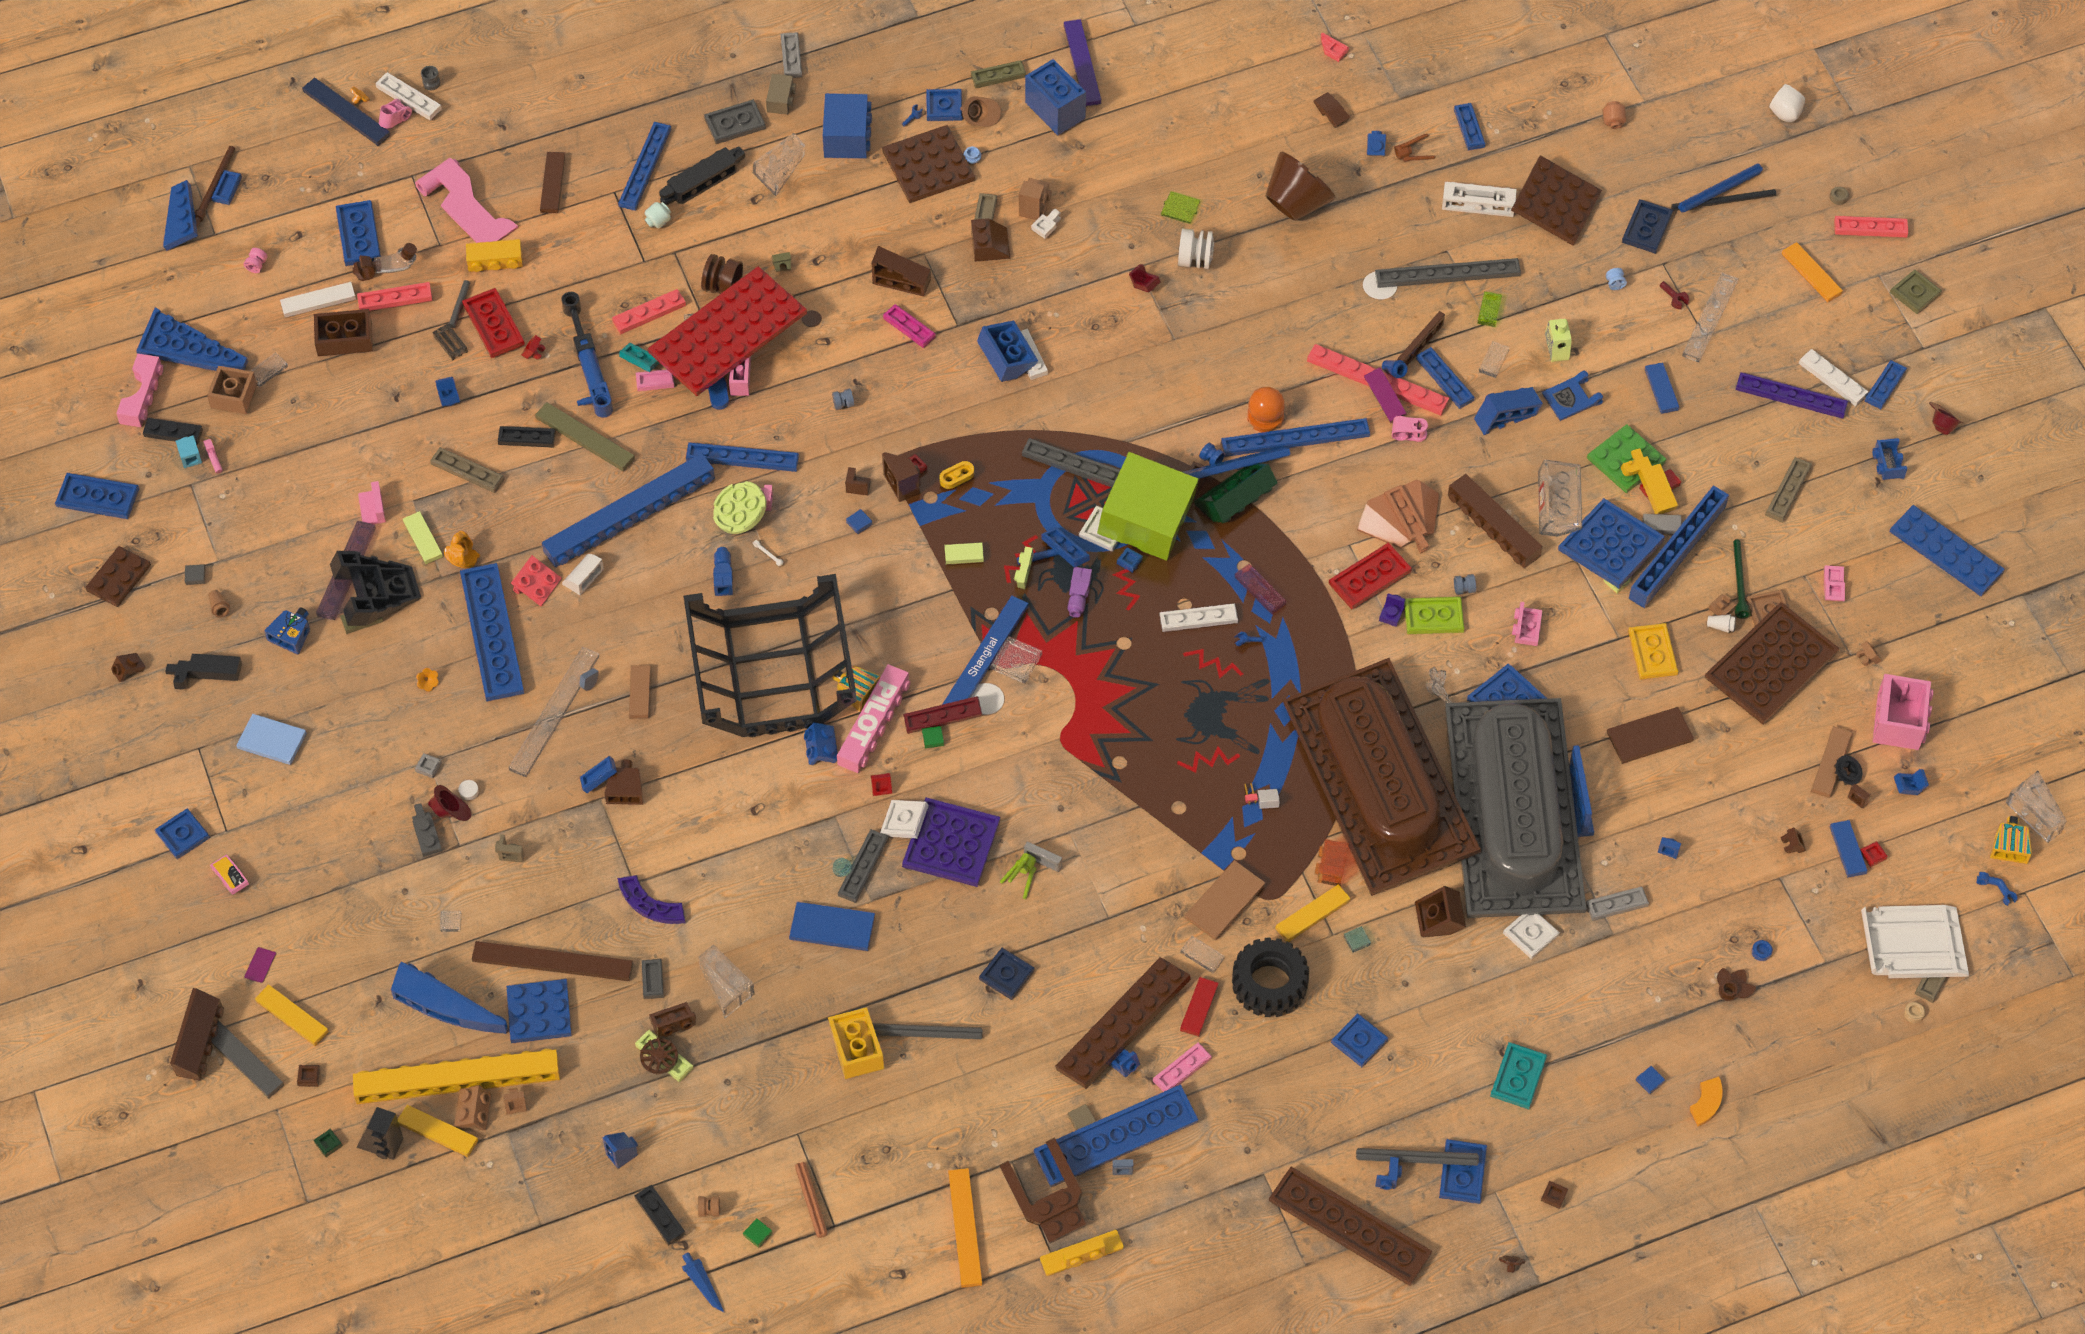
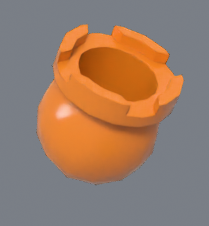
M1261 387L1255 390L1248 403V422L1253 426V429L1259 432H1270L1277 427L1280 428L1284 421L1285 401L1282 394L1272 387Z

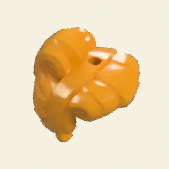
M464 531L455 533L450 546H446L444 550L446 559L454 566L460 568H471L477 563V558H480V554L472 549L473 541Z

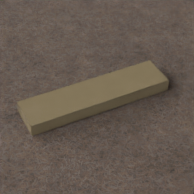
M439 447L430 460L431 465L493 493L496 492L504 480L503 475Z
M1794 457L1765 516L1783 523L1811 469V463Z

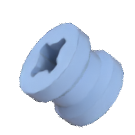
M1613 268L1606 273V279L1609 281L1608 285L1611 290L1622 289L1627 284L1621 268Z

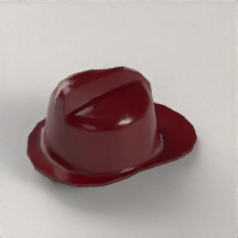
M1929 402L1935 409L1932 423L1938 432L1948 435L1950 432L1955 431L1960 423H1964L1942 406Z
M437 785L434 788V796L429 800L428 805L437 816L441 818L454 817L460 821H468L471 818V810L462 799L443 785Z

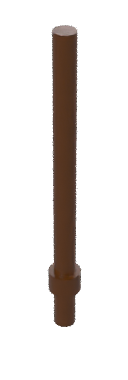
M234 146L228 147L199 208L195 210L196 227H198L206 215L205 211L219 180L235 152Z

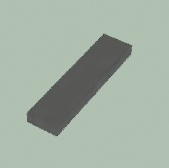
M870 829L838 891L839 897L854 903L857 902L889 839L888 835Z

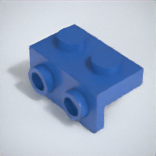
M813 723L804 733L807 748L806 756L808 757L809 765H814L818 760L835 763L838 752L834 726Z

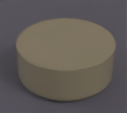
M1835 187L1831 190L1830 200L1837 205L1845 204L1849 193L1843 187Z

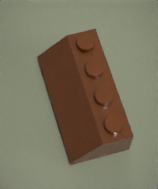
M197 988L192 989L170 1064L176 1076L200 1081L201 1076L205 1075L207 1070V1056H210L213 1050L211 1041L213 1037L217 1036L219 1028L217 1023L219 1018L221 1019L223 1016L224 1007L220 999Z

